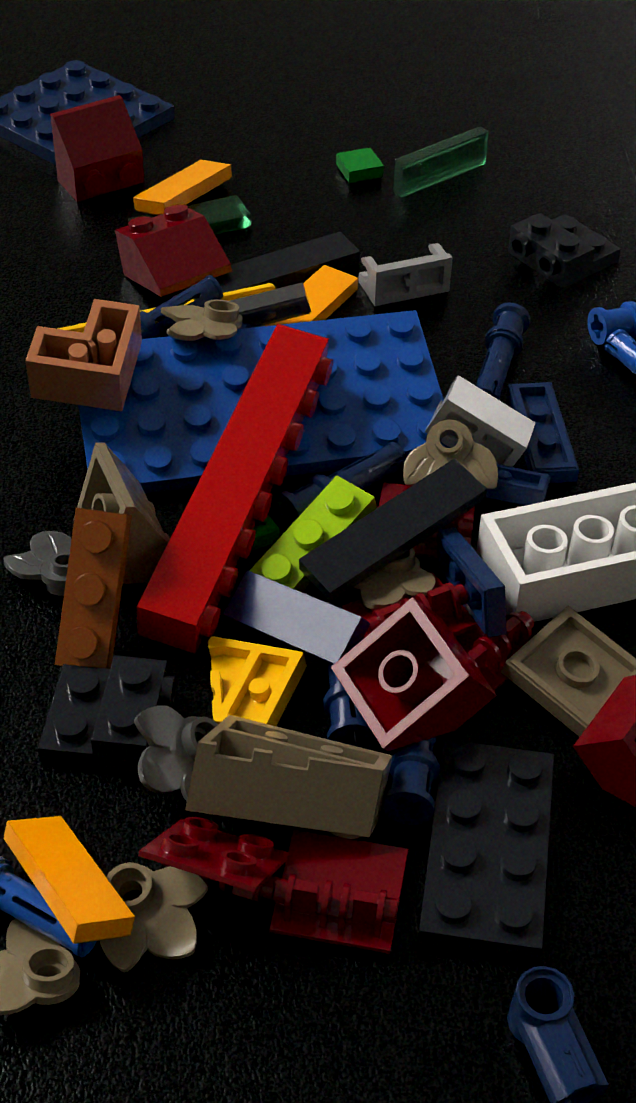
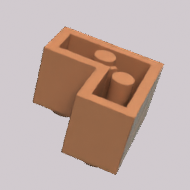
M94 299L83 333L37 326L25 360L31 398L123 411L142 344L140 305Z

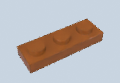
M76 508L55 665L63 666V664L111 668L132 515Z

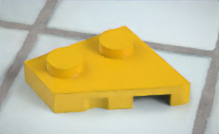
M211 636L208 641V648L212 666L210 680L214 697L212 700L213 720L219 724L229 715L277 726L307 667L304 652Z

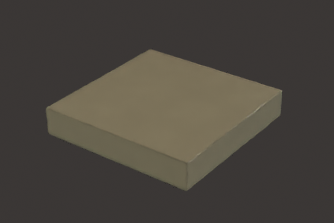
M567 606L504 663L501 673L580 737L622 679L627 676L636 675V658L570 606Z

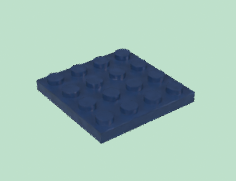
M73 60L67 62L65 66L51 73L42 74L38 79L26 85L18 86L12 92L0 97V137L56 165L51 113L120 95L123 98L139 138L175 119L174 105L159 99L155 95H150L135 88L132 84L120 81L106 72L90 67L83 61Z

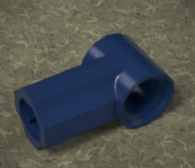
M538 966L525 971L517 982L507 1017L509 1029L514 1037L526 1046L550 1103H589L596 1097L605 1094L609 1084L572 1007L574 1001L572 984L557 969ZM534 1000L544 1002L554 1013H538L527 1002Z

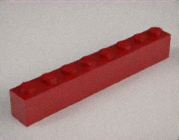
M281 324L276 325L137 605L138 636L196 654L204 636L209 638L213 636L220 617V608L217 606L222 596L229 598L234 590L238 577V568L235 567L239 558L247 559L249 557L256 536V531L253 530L256 521H265L272 502V494L270 493L273 484L278 486L282 484L288 467V458L286 456L289 450L297 451L304 431V424L301 423L304 417L311 418L316 409L319 391L316 390L319 384L326 386L333 368V359L327 358L329 338Z

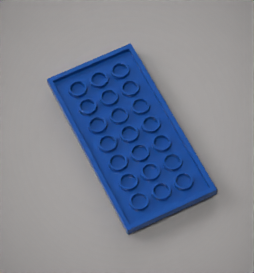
M416 310L281 324L329 338L327 358L333 359V368L327 385L319 384L316 390L319 391V397L314 414L311 418L304 417L301 423L304 424V431L297 451L289 450L286 456L288 458V467L285 477L341 470L383 448L390 442L397 443L406 455L396 460V462H399L403 459L406 460L413 449L426 443L427 433L425 430L440 401L444 399ZM276 325L237 329L236 335L224 340H213L206 336L195 341H182L169 336L142 339L123 411L78 405L87 470L95 443H106L140 482L145 494L196 488ZM440 442L442 446H444V447H446V448H450V447H448L447 445H445V444H443L442 442Z

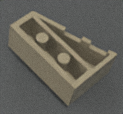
M229 715L197 744L185 810L329 831L335 836L346 839H358L361 836L370 837L380 819L393 755Z

